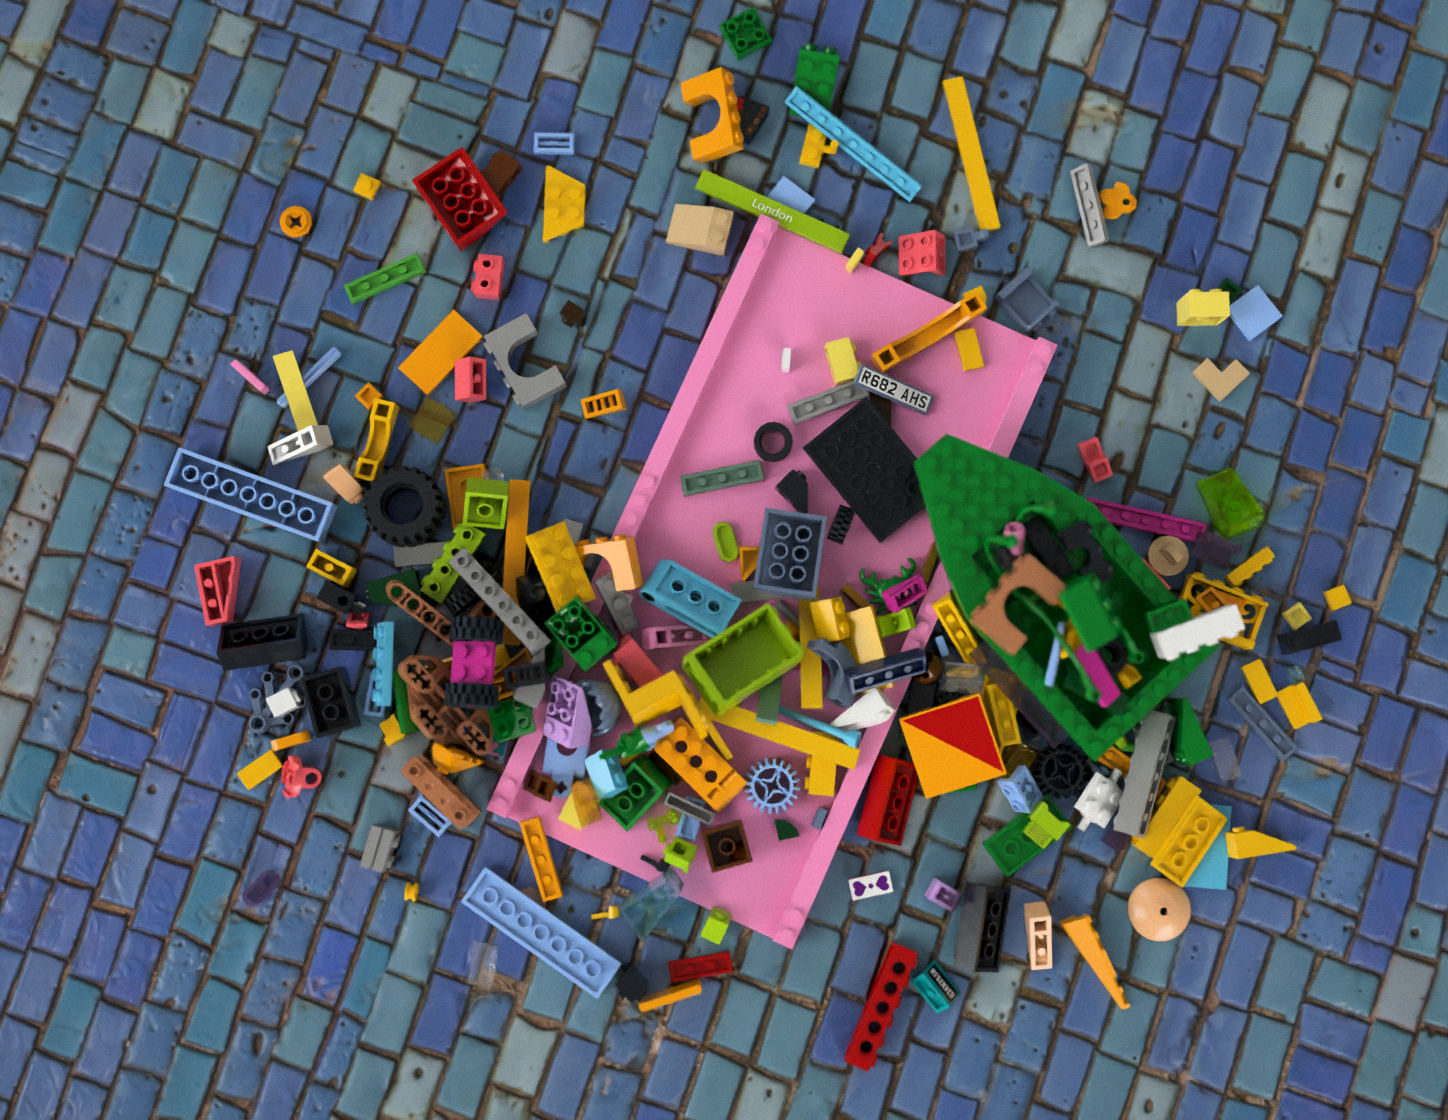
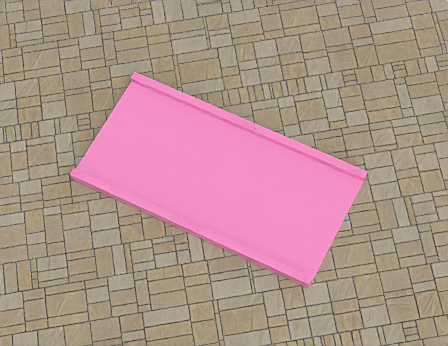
M760 214L611 539H614L613 536L619 534H626V537L634 536L643 585L658 561L666 559L676 562L732 594L731 583L743 582L741 580L739 555L733 562L721 560L713 537L714 526L719 522L730 524L738 548L760 547L765 508L798 512L775 487L792 469L796 472L799 470L806 476V482L808 483L807 514L827 516L817 584L819 586V600L841 596L842 602L845 605V613L858 610L859 608L840 590L848 583L871 606L873 605V608L877 611L883 604L870 603V600L878 599V597L871 596L865 592L866 589L875 591V589L860 580L859 572L862 568H865V578H870L871 574L875 572L878 583L881 582L882 578L888 579L894 575L902 578L900 566L910 569L911 563L907 561V558L911 557L916 562V570L909 578L921 574L930 545L935 542L926 507L881 543L877 541L856 514H854L842 545L827 539L840 504L849 508L850 506L802 448L860 401L796 425L792 422L787 405L837 387L835 386L824 350L825 343L849 337L850 342H854L857 353L854 354L856 362L860 361L861 365L863 364L877 370L870 359L874 352L917 330L955 304L874 268L867 267L860 262L854 271L850 273L845 269L850 259L849 257L778 227L779 221ZM979 316L885 373L892 378L934 396L927 415L920 414L891 401V427L917 459L945 434L952 435L1008 458L1057 348V344L1041 337L1034 340ZM975 328L984 367L963 372L954 332ZM784 348H791L789 373L781 371L782 351ZM768 422L781 423L792 434L793 443L790 453L786 458L778 462L763 460L754 449L756 431L760 426ZM771 430L762 436L761 446L767 453L776 454L784 448L785 438L779 431ZM757 460L761 462L764 481L684 497L680 476ZM939 555L937 556L930 579L925 584L928 593L915 600L917 606L908 605L903 608H911L916 628L882 638L887 657L915 648H921L924 651L938 619L931 605L949 593L951 589ZM602 557L590 583L596 598L584 604L617 638L620 634L593 582L595 579L612 571L609 562ZM756 569L746 581L755 580ZM640 586L636 589L623 590V592L633 596L630 606L640 625L628 633L643 650L642 629L688 624L645 601L639 595V591L642 588ZM785 597L741 603L727 629L767 603L777 609L780 615L779 619L783 624H786L789 619L775 604L782 600L799 617L798 599ZM885 609V610H884L883 612H881L880 614L877 615V614L875 613V615H876V618H877V617L884 616V615H887V614H891V613H894V612H893V611H890V610H888V609ZM701 645L643 650L663 675L675 670L677 676L682 675L687 684L686 687L690 686L696 698L700 701V693L681 666L684 656ZM563 646V667L559 668V671L554 673V675L574 684L583 679H600L612 685L602 663L611 660L613 666L616 665L611 659L614 655L609 651L584 672ZM621 665L619 668L625 681H627L632 692L636 691L639 685L636 681L632 683L624 675L626 670ZM789 670L783 674L780 706L826 724L832 723L850 708L838 707L824 697L830 683V676L822 675L823 708L801 709L800 671ZM552 677L551 682L545 683V693L537 709H532L536 730L533 733L519 737L486 810L504 818H511L517 822L540 816L546 835L709 910L713 906L722 908L732 914L731 920L771 937L773 941L793 949L912 677L895 681L894 687L881 690L886 694L896 711L891 715L890 719L881 724L856 730L861 732V739L856 749L860 750L854 770L836 764L834 796L808 794V789H804L805 777H809L810 769L806 768L807 756H811L810 754L711 720L733 758L726 762L745 781H751V778L747 777L746 773L754 774V771L750 768L751 766H754L756 769L759 768L757 761H760L763 766L765 765V758H768L769 764H772L773 757H776V764L779 765L781 759L785 760L784 768L788 764L792 765L788 770L789 773L796 770L797 774L792 776V778L800 779V782L794 783V786H799L800 790H793V793L797 794L798 798L796 799L791 796L790 800L794 804L791 806L786 802V811L783 810L782 806H779L780 813L776 814L775 808H772L771 814H768V807H765L764 811L760 812L761 804H758L755 808L752 806L756 800L748 801L747 798L752 793L744 792L745 789L750 788V785H746L719 813L706 802L705 809L716 815L710 826L703 822L700 823L695 842L675 836L682 812L662 803L665 793L627 832L599 804L597 808L592 807L589 814L592 816L588 827L583 826L579 830L558 819L568 797L558 798L553 795L551 802H547L523 790L530 770L537 771L552 779V774L543 773L548 738L543 735ZM760 690L736 706L757 713ZM865 694L856 696L853 704L856 703ZM621 699L619 721L607 734L600 737L590 736L588 757L600 750L616 747V743L620 741L621 733L626 732L628 734L636 729ZM682 706L645 725L647 727L659 725L666 719L671 720L674 725L682 717L694 729ZM778 714L777 721L811 733L813 731L824 732ZM708 733L704 740L723 758ZM838 739L839 743L847 745V743L844 742V739ZM682 740L678 741L675 745L678 752H685L687 750V743ZM559 744V750L565 756H570L577 750V748H567ZM652 749V750H648V751H645V752L640 753L638 756H636V757H635L630 763H628L626 766H625V765L623 766L622 763L620 762L621 767H622V770H623V773H624V772L631 766V764H632L634 761H636L640 756H642V755L644 754V755L648 758V756H649L653 751H655V750ZM698 755L692 756L690 759L691 765L699 767L702 764V758ZM776 768L763 770L758 776L768 779L772 777ZM586 769V775H585V778H584V779H583V778H575V779H574V785H575L576 781L579 780V781H581V782H583V783H585V784H587V785L593 787V784H592V781H591V779H590V776H589V773H588V770H587V769ZM713 770L707 771L705 773L706 780L709 782L715 781L717 773ZM782 771L779 784L789 790V780ZM684 779L679 784H672L667 789L684 799L689 795L704 800ZM775 779L771 783L762 781L766 784V787H769L767 789L769 791L768 795L772 789L782 790L775 784L777 783ZM562 781L560 785H557V789H560V793H562L563 790H567V786ZM755 782V792L761 800L765 794V787ZM778 792L774 793L768 803L778 802L786 795ZM818 807L828 810L820 830L811 825ZM741 819L753 862L712 873L701 830ZM774 820L788 821L797 829L799 836L779 841ZM674 837L698 846L695 858L687 874L683 872V869L671 864L666 872H659L654 866L640 859L643 854L657 863L662 858L665 860L666 855L663 854L667 843H672Z

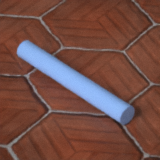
M1058 622L1057 630L1064 638L1067 623ZM1056 636L1044 684L1051 687L1054 684L1062 648Z

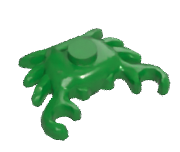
M911 557L907 558V561L911 563L910 569L900 566L902 578L894 575L892 578H882L881 582L878 583L875 572L871 574L870 578H865V568L860 570V580L875 589V591L866 589L865 592L871 596L878 597V599L870 600V603L883 604L877 609V615L887 609L882 592L909 579L916 570V562ZM914 601L909 605L917 606V602Z

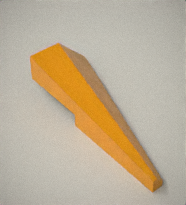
M1085 913L1079 917L1071 915L1059 921L1061 927L1121 1009L1129 1008L1130 1004L1123 994L1124 991L1121 985L1118 984L1115 978L1117 975L1099 940V935L1091 925L1092 920L1090 916Z

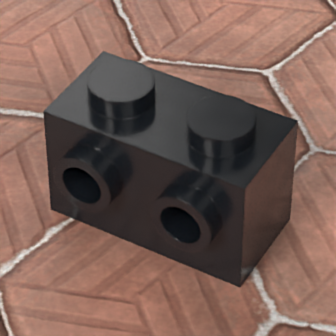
M631 963L616 978L614 985L619 990L617 992L618 995L625 1002L629 1000L632 1004L635 1000L639 1002L647 994L649 981Z

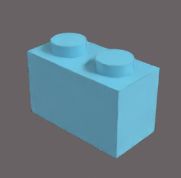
M610 749L600 750L584 760L597 799L611 798L629 788L619 756L603 760L599 759L600 754Z

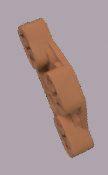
M410 655L399 663L397 673L407 685L410 718L427 738L460 744L472 755H484L493 747V729L489 713L485 709L465 708L468 713L473 711L467 717L461 708L444 705L445 691L437 682L440 680L445 687L447 683H451V670L438 656ZM418 660H427L426 666L430 670L433 668L434 670L429 674ZM408 665H411V667H412V668L410 669V671H411L410 673H407V670H408V667H407V666H408ZM421 681H425V682H426V683L424 684V687H425V688H421V687H420V686L422 685V682H421ZM423 710H424V713H423V717H424V718H420V717H419V716L421 715L420 711H423ZM477 724L488 728L487 737L476 726ZM433 726H438V733H433L435 731V728ZM462 727H466V728H467V729L465 730V732H466L467 734H462V732L464 731V729H463ZM476 742H480V749H476V747L478 746Z

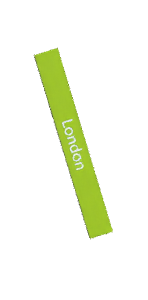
M703 169L695 186L696 190L759 217L760 214L779 221V227L842 254L849 239V233Z

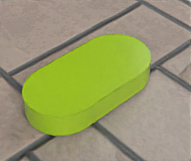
M719 522L713 528V537L719 557L724 562H733L739 555V548L730 524Z

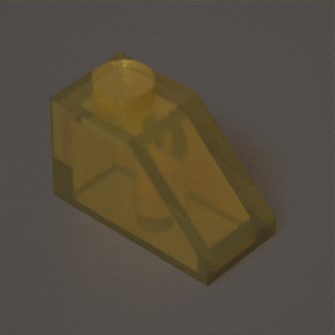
M588 778L570 784L580 825L584 826L602 820V813L591 779Z

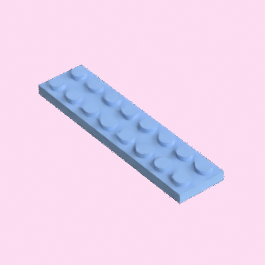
M487 866L461 901L596 999L599 998L622 964V962Z

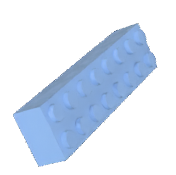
M178 447L163 485L322 544L325 542L338 508L337 505L180 447Z

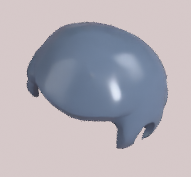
M583 679L575 684L583 688L592 725L591 730L593 732L590 736H603L611 731L619 721L621 702L618 692L610 683L600 679Z

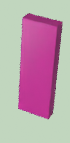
M1082 643L1074 653L1084 667L1086 674L1090 676L1094 687L1101 691L1099 703L1102 707H1107L1120 695V692L1096 650L1087 653Z

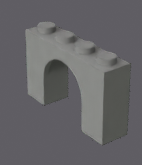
M527 313L484 336L486 342L483 343L487 352L494 354L496 360L493 362L497 370H503L506 377L502 379L507 388H513L515 395L512 397L517 406L522 405L524 410L567 387L556 365L534 377H522L512 371L510 358L513 351L519 345L538 335Z

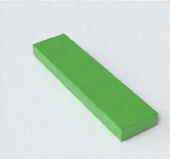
M415 253L345 284L344 288L351 303L354 305L424 274L426 270L419 254Z

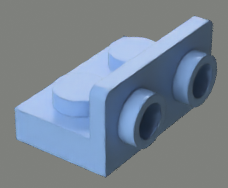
M1019 765L1009 779L1000 778L998 780L1002 792L1006 795L1012 809L1016 812L1031 813L1044 797L1026 765Z

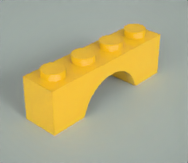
M378 398L374 400L370 414L368 441L363 453L358 458L353 476L360 481L371 483L372 480L377 481L379 479L378 475L383 470L400 408L396 403Z

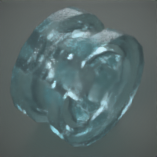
M1295 663L1292 667L1287 666L1285 668L1286 675L1292 684L1297 683V680H1304V673L1299 664Z

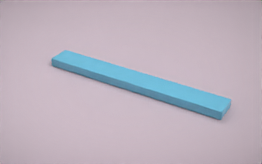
M795 86L785 100V104L829 139L837 140L839 147L909 202L923 186L799 86Z

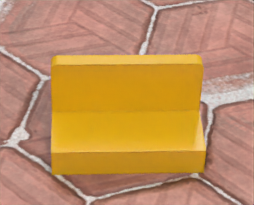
M1295 682L1277 691V699L1293 729H1298L1308 723H1316L1323 719L1304 682Z

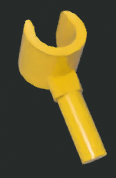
M609 906L608 912L591 914V919L604 917L614 919L620 915V906Z

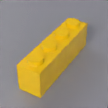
M1175 775L1170 777L1165 784L1166 790L1164 793L1159 794L1155 799V806L1152 809L1145 839L1131 835L1132 841L1130 844L1150 858L1154 859L1194 796H1198L1202 791L1182 776Z

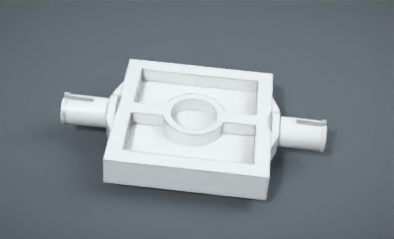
M1115 768L1109 778L1097 772L1095 773L1074 805L1083 816V819L1077 826L1078 829L1085 832L1090 822L1096 823L1102 828L1106 827L1119 807V798L1123 794V791L1116 784L1122 774L1121 771Z

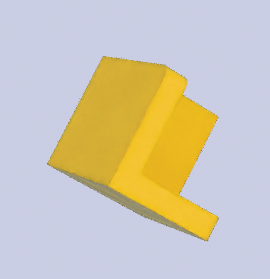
M392 714L390 718L379 724L386 736L384 741L387 746H392L409 736V733L401 734L398 714Z

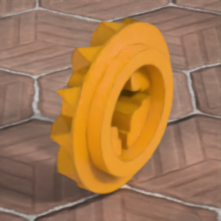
M291 206L283 211L280 216V227L286 235L292 238H302L303 235L309 233V229L312 226V217L305 208ZM291 217L296 220L300 218L299 222L302 226L300 227L295 225L293 227L294 223L292 222Z

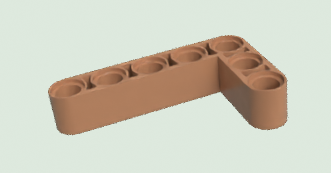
M392 580L386 585V593L393 602L453 647L454 641L449 640L450 629L446 633L440 632V627L443 624L451 625L450 619L401 581ZM394 586L402 588L398 595H392L390 593L391 589ZM410 599H417L418 604L414 608L407 607L408 601ZM481 599L467 617L494 619L497 614L493 610L489 613H483L482 609L487 603ZM432 611L434 612V617L429 621L424 620V614Z

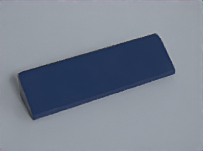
M915 648L844 669V676L850 695L927 672L926 653L921 648Z

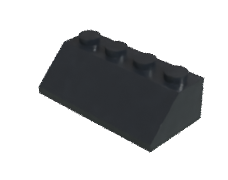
M300 613L222 625L216 653L223 670H236L306 659L308 642L304 614Z
M966 882L960 928L957 934L958 941L954 954L955 967L972 972H999L1011 889Z

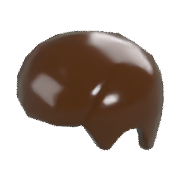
M927 651L925 652L927 672L914 676L916 681L921 684H930L936 681L943 670L942 662L933 652Z

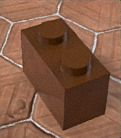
M502 149L498 153L493 154L487 168H483L480 171L498 199L502 197L523 170L520 162Z

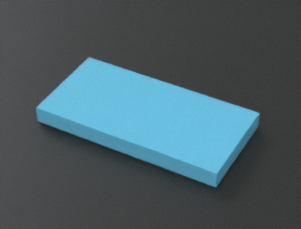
M1210 804L1226 816L1228 820L1184 886L1226 890L1228 850L1225 832L1230 831L1232 806Z

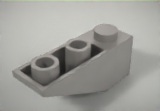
M544 648L536 656L531 652L530 655L533 658L530 663L545 661ZM538 667L539 678L542 679L541 667ZM530 668V678L534 680L533 670ZM545 683L513 688L511 692L514 694L513 699L536 710L545 693Z

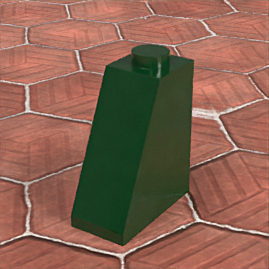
M414 568L366 582V597L375 604L400 607L386 593V585L392 580L401 581L426 601L424 593L420 591L422 585H420L421 581L418 570ZM394 586L390 593L398 595L402 588ZM410 599L407 607H416L418 600Z

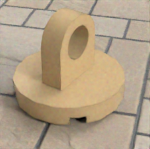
M1170 535L1159 537L1150 544L1147 550V562L1159 575L1174 576L1182 572L1187 566L1189 559L1188 549L1184 542L1177 537Z

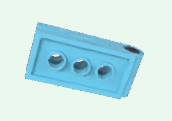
M666 559L658 561L639 591V595L645 601L711 638L727 629L742 601L676 562Z

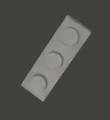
M610 571L595 579L593 582L619 634L623 636L639 627L640 625L623 590L616 591L613 572Z

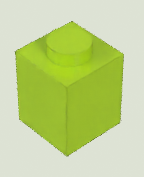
M713 906L700 936L719 945L729 926L732 914L722 908Z

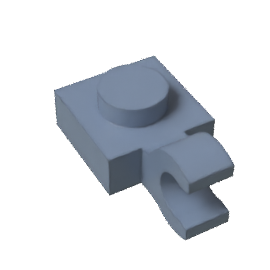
M973 227L953 232L958 253L978 247L977 242L989 240L988 237H990L988 229L974 232Z

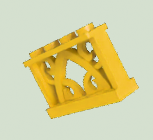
M1194 572V574H1188L1178 600H1187L1188 598L1194 604L1190 608L1193 617L1203 614L1199 611L1202 608L1191 594V588L1197 584L1201 585L1204 591L1212 586L1214 589L1246 600L1239 613L1243 624L1252 623L1247 638L1244 637L1243 629L1238 631L1239 635L1226 638L1224 636L1218 640L1244 650H1253L1258 630L1269 603L1264 602V598L1261 596L1244 594L1245 591L1243 589L1226 587L1225 583L1220 580H1208L1206 575ZM1196 590V595H1200L1201 593ZM1246 604L1252 605L1255 609V615L1251 619H1243L1242 615L1250 613V611L1247 612L1244 609Z

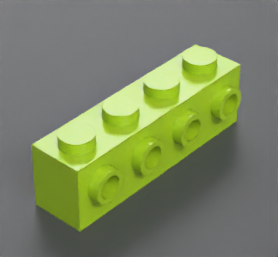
M458 523L453 531L455 533L452 541L448 540L442 549L445 551L442 557H437L431 566L433 571L430 576L426 574L420 585L423 587L420 591L441 604L446 601L461 577L448 561L463 548L474 557L487 536V533L478 527L463 526V523Z

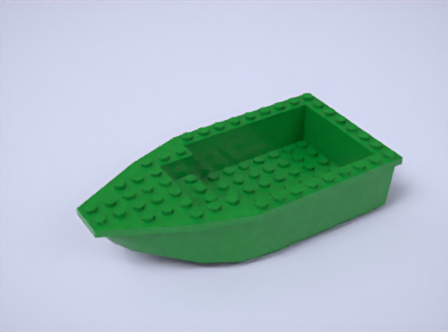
M949 434L941 437L914 462L938 555L943 564L954 599L969 622L973 617L971 615L973 610L978 605L982 606L987 600L985 599L987 593L993 588L996 589L1000 584L999 579L1001 577L992 566L984 550V542L987 537L1004 536L1006 525L1015 522L1017 516L1025 507L1055 502L1059 510L1057 514L1048 517L1045 513H1037L1031 510L1025 514L1020 524L1023 525L1039 516L1065 552L1074 570H1076L1086 562L1085 551L1080 547L1072 551H1065L1055 532L1077 520H1083L1090 525L1093 531L1091 536L1094 541L1099 542L1103 550L1101 554L1104 560H1108L1113 568L1111 572L1113 578L1102 583L1103 590L1106 596L1111 599L1115 614L1120 617L1122 625L1127 629L1130 637L1133 638L1138 651L1144 653V660L1140 664L1130 662L1129 658L1126 659L1128 664L1132 665L1142 677V679L1126 689L1122 685L1116 673L1110 675L1119 692L1129 697L1120 716L1061 686L1070 667L1078 669L1070 656L1064 659L1059 657L1053 687L1044 685L1055 635L1044 619L1038 617L1011 591L1004 601V614L1007 620L1027 637V640L1014 655L1006 653L973 623L971 624L1074 743L1082 748L1092 761L1095 762L1219 648L1217 644L1206 646L1205 643L1198 646L1199 650L1191 653L1181 652L1179 653L1180 657L1167 661L1166 658H1158L1143 613L1178 601V599L1092 502L1033 468ZM1025 538L1024 549L1026 554H1030L1033 558L1037 560L1034 552L1032 551L1028 541ZM990 542L989 547L994 559L1004 573H1009L1014 568L1013 562L1020 555H1012L1010 549L1004 544ZM1075 571L1060 581L1068 584L1070 580L1079 576ZM1025 586L1018 587L1027 596L1034 592ZM1041 597L1035 601L1045 611V614L1056 628L1058 622H1068L1070 617L1067 611L1057 604L1049 605ZM1120 632L1117 636L1119 637L1118 642L1123 641L1125 643V637L1123 633ZM1103 648V656L1106 660L1112 662L1111 653Z

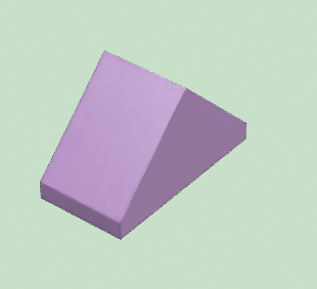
M935 877L924 894L929 900L953 912L963 895Z

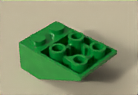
M577 596L544 623L584 672L620 643L608 627Z

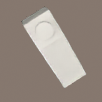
M310 425L267 447L272 464L278 465L319 452L334 444L328 425Z
M875 687L829 725L844 731L870 727L890 719L896 709L886 694Z

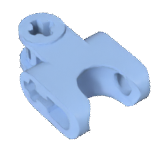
M547 738L543 773L552 774V779L558 782L557 785H560L563 781L564 785L567 786V790H563L562 793H560V789H557L556 786L554 796L558 798L568 797L573 789L574 779L585 778L587 767L584 760L588 758L590 742L588 747H579L574 754L565 756L559 750V743Z

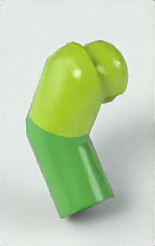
M1125 735L1115 743V746L1120 751L1134 753L1135 742H1128Z

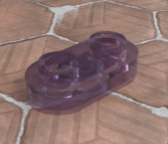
M267 870L261 873L245 889L243 893L245 904L250 907L261 905L279 887L281 883L279 873L275 870ZM269 876L273 878V884L268 883ZM253 892L258 893V899L253 898Z

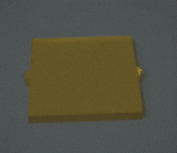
M427 397L408 426L420 433L422 438L426 437L437 444L456 414L445 408L444 404H439Z

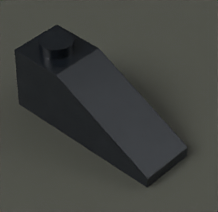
M1039 516L1022 525L1025 528V538L1040 564L1059 580L1075 572L1065 552Z
M1337 620L1276 635L1282 655L1293 654L1342 640Z

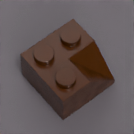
M741 819L701 830L712 873L753 862Z

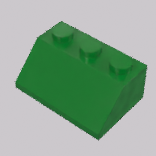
M1094 571L1070 580L1058 594L1087 653L1116 638L1122 631V621L1115 614L1112 608V601L1106 596L1102 581L1099 577H1096Z
M392 671L401 734L420 732L421 730L410 718L407 685L397 671ZM421 681V682H422V685H421L420 687H421V688H425V687H424V684H425L426 682H425V681ZM423 710V711H420V713H421V715L419 716L420 718H424V717H423L424 710Z

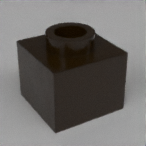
M570 300L566 302L559 312L562 318L561 321L570 328L574 326L578 329L587 316L585 310Z

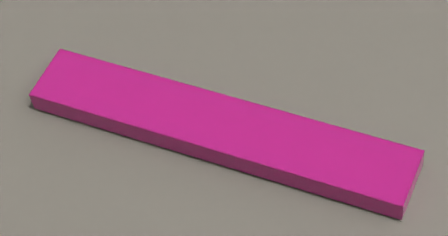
M1090 497L1086 498L1113 525L1162 536L1170 535L1180 540L1198 544L1204 543L1206 523Z

